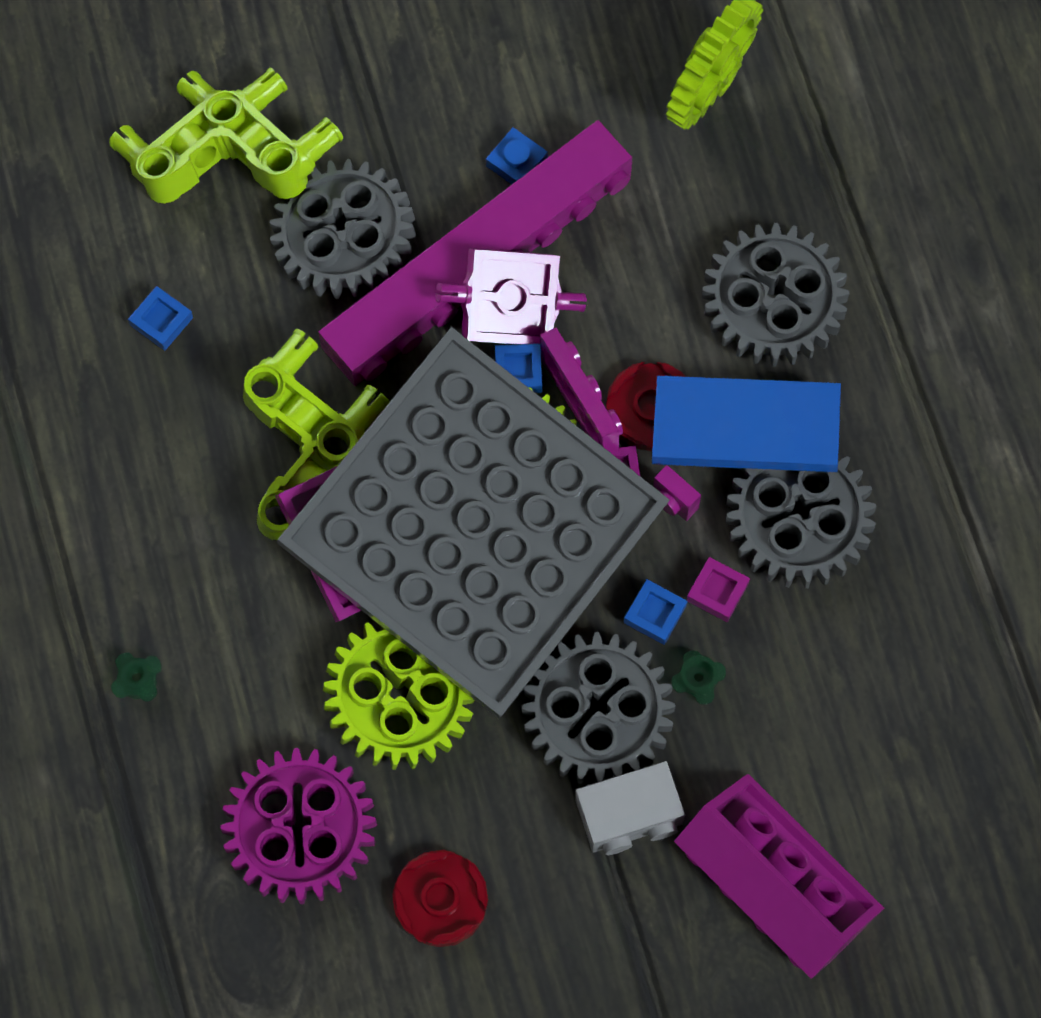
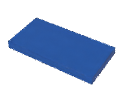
M657 376L652 464L837 472L841 383Z

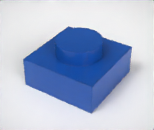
M512 127L486 158V167L510 184H513L548 158V151Z
M156 286L128 318L131 327L166 351L193 319V314L191 310Z
M540 344L496 345L495 361L528 388H532L534 393H541Z
M646 579L624 617V624L665 645L687 607L688 601Z

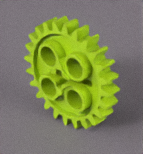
M733 0L730 6L727 5L721 17H716L712 28L708 27L704 30L687 58L688 62L685 64V70L678 78L670 95L672 99L666 107L668 111L665 114L668 120L684 130H689L692 124L696 125L700 117L703 118L709 105L712 106L716 97H721L726 92L742 66L743 56L756 36L758 30L756 27L762 19L760 16L764 10L762 9L763 5L755 0Z
M369 622L365 623L363 629L365 638L362 640L351 632L348 635L347 641L352 650L350 651L338 646L334 655L342 664L329 663L326 672L337 679L324 682L323 685L324 692L335 695V697L325 701L324 710L330 712L338 711V715L331 720L329 726L331 729L345 727L346 731L341 737L340 743L344 745L355 739L358 742L355 752L356 757H360L367 749L373 751L372 765L374 766L380 762L384 755L389 756L390 765L393 770H396L401 757H406L408 764L413 769L416 768L418 754L421 753L432 763L436 758L435 746H438L447 753L451 750L452 744L447 736L448 734L461 739L465 730L457 721L470 722L473 715L469 709L462 705L474 703L475 700L382 626L381 631L377 632ZM396 651L406 652L413 659L414 665L409 669H398L392 665L389 656ZM372 661L378 662L387 678L376 669H373L370 663ZM360 681H370L376 685L379 694L373 699H362L355 693L354 685ZM393 686L396 689H401L403 686L408 688L409 691L406 699L402 696L393 699L390 696ZM426 686L438 687L443 692L445 700L440 704H429L423 700L420 690ZM412 707L421 715L426 716L429 722L422 724L417 719V715ZM390 716H401L407 720L410 730L403 735L392 734L385 726V720Z

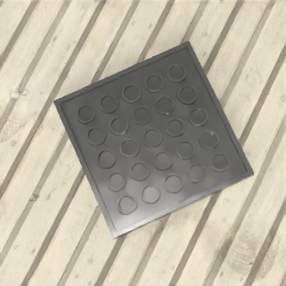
M451 327L277 540V544L499 719L670 500Z

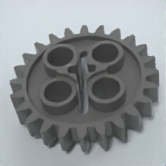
M351 159L346 160L343 170H337L333 161H328L327 173L321 174L314 167V171L311 173L313 179L308 181L306 188L301 194L294 198L286 199L288 204L278 203L274 205L279 218L270 220V226L275 235L270 237V241L274 250H278L274 254L279 265H285L284 270L289 279L297 277L301 289L304 290L313 283L316 295L321 296L327 287H331L334 298L339 299L343 288L349 287L352 296L357 297L359 285L365 284L372 291L375 289L374 278L379 276L384 281L390 277L387 270L389 266L398 269L403 268V263L398 253L411 254L412 252L407 239L416 237L413 224H411V222L415 221L412 207H408L410 201L407 193L400 192L401 188L396 178L388 181L385 169L381 168L372 175L369 162L366 161L358 171L354 170ZM360 201H370L365 207L353 208ZM317 210H326L322 216L317 218L310 217ZM377 240L374 245L368 248L359 247L364 241ZM333 249L325 257H316L317 253L321 250Z
M774 223L771 234L765 235L762 227L758 224L755 226L754 238L750 239L741 230L738 232L737 237L738 246L726 240L723 242L722 248L724 256L713 254L711 265L714 269H706L704 281L709 285L703 287L702 299L710 302L705 304L703 313L704 316H716L711 321V332L725 330L721 343L723 346L729 345L734 341L738 343L736 356H742L749 349L754 351V364H758L763 354H766L770 357L772 367H776L779 355H785L789 363L794 365L798 351H801L808 359H811L814 353L813 343L825 349L829 342L827 333L831 335L838 334L840 324L837 320H844L847 308L842 304L848 301L849 290L840 288L845 285L847 274L841 272L834 273L839 267L840 258L832 257L825 259L829 247L827 243L817 248L812 246L814 233L810 232L801 240L797 238V226L793 225L787 235H782L779 224ZM762 260H769L776 264L778 268L774 271H764L757 266V263ZM742 274H745L749 276V278H741L740 276ZM800 282H808L815 286L817 291L803 293L795 285ZM775 291L782 293L778 294L775 299L768 296L773 295ZM738 296H748L754 300L755 304L750 307H741L733 299ZM802 311H810L809 315H805L802 313ZM784 317L792 321L794 327L783 330L776 327L772 321L776 318Z
M846 456L838 462L837 472L742 468L741 472L745 479L734 478L731 488L738 494H731L727 497L726 505L735 509V511L726 514L725 524L738 526L730 532L729 540L730 542L744 541L739 548L738 557L743 558L751 554L754 556L751 571L754 572L765 565L769 568L767 581L771 582L778 573L784 574L785 587L789 588L794 576L801 577L802 584L806 589L809 588L812 576L817 575L823 585H827L830 578L829 570L831 569L837 575L843 577L847 570L844 560L854 565L859 563L861 556L855 548L860 550L868 549L871 540L864 534L873 533L876 522L865 517L874 514L876 504L863 502L870 496L872 487L857 486L862 478L863 471L856 470L851 473L846 471L850 457ZM807 479H817L823 483L826 490L821 493H811L805 489L802 482ZM764 493H774L781 498L783 503L778 507L771 508L762 504L759 497ZM833 499L839 501V505H825L827 501ZM799 508L802 514L809 513L808 519L802 520L799 514L792 515L793 509ZM824 520L835 521L841 527L842 532L837 535L825 534L820 529L819 523ZM763 522H777L773 527L764 528L762 526ZM781 534L792 535L798 541L799 546L790 550L783 549L778 546L775 538Z
M595 632L592 645H586L582 637L576 635L575 649L569 650L565 644L559 642L557 645L559 658L555 659L549 655L543 663L547 670L538 669L532 677L539 685L524 687V695L535 701L522 705L523 715L535 717L524 724L525 733H539L532 742V749L536 751L547 747L548 751L544 757V764L547 766L557 759L560 760L561 777H564L571 768L578 770L577 780L579 784L583 783L588 773H594L596 783L602 782L605 773L611 772L614 778L621 776L622 769L626 767L630 772L640 770L638 762L640 758L649 764H653L655 762V755L650 747L653 746L659 749L666 747L667 741L658 731L670 732L673 728V722L662 717V715L671 714L675 710V703L662 700V698L672 693V684L657 683L664 676L665 669L663 666L651 670L648 668L653 655L651 652L642 655L640 658L636 657L637 642L632 641L624 650L619 648V635L614 634L609 645L602 644L599 632ZM596 667L603 668L609 673L610 679L603 685H593L585 678L586 672ZM622 679L628 680L629 684L608 700L606 715L601 712L595 713L575 738L571 739L568 737V733L578 727L588 718L591 702L596 706L601 705ZM634 699L643 705L644 712L638 717H627L619 710V705L625 700ZM568 700L577 706L578 711L570 718H560L552 711V707L558 701ZM594 732H603L610 737L612 744L607 749L598 751L590 748L586 743V739Z

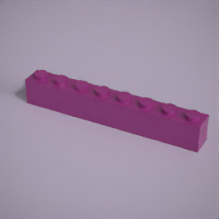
M599 120L595 121L318 331L321 348L354 386H357L364 379L366 381L374 380L386 369L389 360L400 352L402 354L409 353L420 344L423 334L435 325L437 327L446 325L456 316L457 308L461 306V303L437 302L435 293L453 294V292L437 291L436 286L438 283L463 285L467 275L469 248L531 253L538 246L542 248L549 246L560 236L562 228L574 219L576 221L583 220L595 209L597 201L608 193L610 195L617 194L629 183L631 179L632 156Z

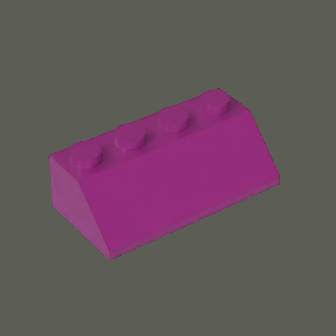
M749 774L742 777L704 805L674 841L685 852L687 858L694 865L699 866L719 886L723 895L734 901L753 920L757 929L768 935L787 954L791 963L803 970L811 979L825 968L884 909Z

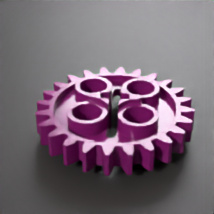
M294 748L291 761L285 762L280 752L276 751L274 752V766L269 768L265 762L258 759L257 767L260 774L254 777L250 773L243 771L241 775L247 785L245 790L231 787L229 790L235 800L238 801V804L223 806L224 813L233 818L234 821L221 825V831L223 834L235 836V838L223 846L226 853L240 852L231 865L235 871L249 867L243 878L248 886L258 879L262 880L259 890L262 896L265 897L273 887L278 888V899L281 903H284L290 891L296 892L299 903L304 904L307 891L313 890L316 897L323 901L324 886L329 884L335 891L340 893L342 888L339 877L345 875L352 880H356L357 875L351 866L352 863L367 864L369 861L366 854L360 848L361 846H375L374 837L365 833L364 830L376 827V818L363 815V813L374 807L372 798L358 799L366 790L364 781L355 782L350 785L349 782L354 774L353 768L349 766L339 773L336 772L338 766L336 756L333 755L323 765L320 764V755L317 749L313 750L308 761L302 760L299 749ZM296 785L303 787L302 813L307 824L302 830L305 859L302 867L296 866V838L292 827H289L295 825L296 822L294 787ZM326 791L334 795L335 801L328 810L316 811L309 805L313 795L318 792ZM282 794L287 798V804L282 811L272 814L262 809L263 802L269 795ZM321 838H330L337 844L336 850L331 856L322 859L311 854V847L314 842ZM281 840L289 845L288 852L282 859L271 861L263 856L266 845L271 841Z

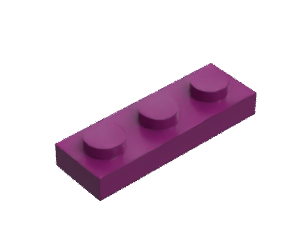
M557 328L540 334L541 360L584 432L614 456L619 455V435L623 434L622 424L613 409L607 411L603 405L601 390L596 379L592 375L586 376L581 369V359L575 345L571 341L565 342Z

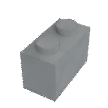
M667 761L576 789L575 801L593 853L604 850L605 855L617 854L633 846L632 840L648 835L651 841L661 840L678 832L677 826L683 825L685 813Z

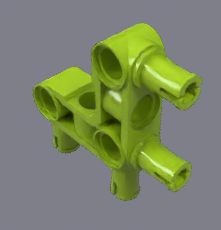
M268 68L263 75L242 91L239 89L236 91L215 90L197 71H191L187 73V77L193 84H190L184 77L177 84V92L195 106L191 112L150 145L139 137L129 125L119 128L121 133L126 136L125 139L115 131L110 137L109 144L131 164L132 175L144 185L150 198L157 203L165 204L175 201L182 194L189 191L200 182L199 177L221 159L227 160L229 157L232 159L238 158L251 170L254 179L263 188L273 193V195L283 199L294 198L306 188L308 183L307 176L314 171L315 162L336 143L341 142L343 135L333 122L331 123L327 117H324L318 125L297 141L295 139L290 140L260 113L271 101L282 92L284 93L288 90L282 77L278 73L275 74L272 68Z
M297 328L273 358L267 357L263 359L258 365L250 369L244 381L243 399L250 411L269 428H278L300 446L299 451L301 453L299 459L284 477L278 476L273 481L259 504L257 525L262 534L271 540H278L289 526L288 522L282 525H275L266 517L265 513L268 509L279 506L275 496L338 466L374 420L390 403L386 396L380 393L374 402L368 406L375 398L377 389L367 385L346 413L338 414L296 381L294 374L309 356L319 348L310 336L305 341L304 336L306 333ZM267 381L273 384L276 388V393L271 397L261 398L255 395L252 391V386L257 382ZM339 437L345 441L348 450L343 454L333 455L325 449L323 443L328 438Z

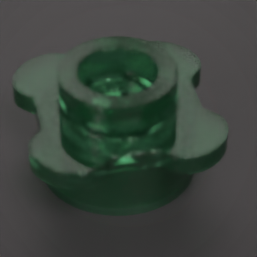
M689 651L683 657L684 664L680 673L672 677V688L677 693L686 692L694 696L701 705H707L714 700V689L719 681L725 679L726 669L722 663H714L713 660L702 656L698 651ZM701 674L703 680L698 682L694 679V676Z
M130 653L119 655L116 659V666L118 667L117 680L111 685L113 694L118 698L128 696L133 699H142L145 702L153 700L158 693L156 688L157 674L162 670L160 660L155 656L143 659L135 658ZM135 673H139L141 678L138 681H134L132 676Z

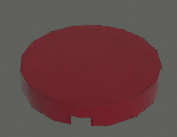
M644 362L632 364L620 372L609 387L606 409L607 411L613 409L620 419L623 434L619 435V439L630 446H636V449L652 451L657 376L686 377L683 372L668 363L644 364Z
M447 850L424 852L409 861L397 878L392 894L395 915L404 931L419 943L434 947L457 945L472 936L484 921L488 906L486 881L477 866L467 858L465 859L463 856Z

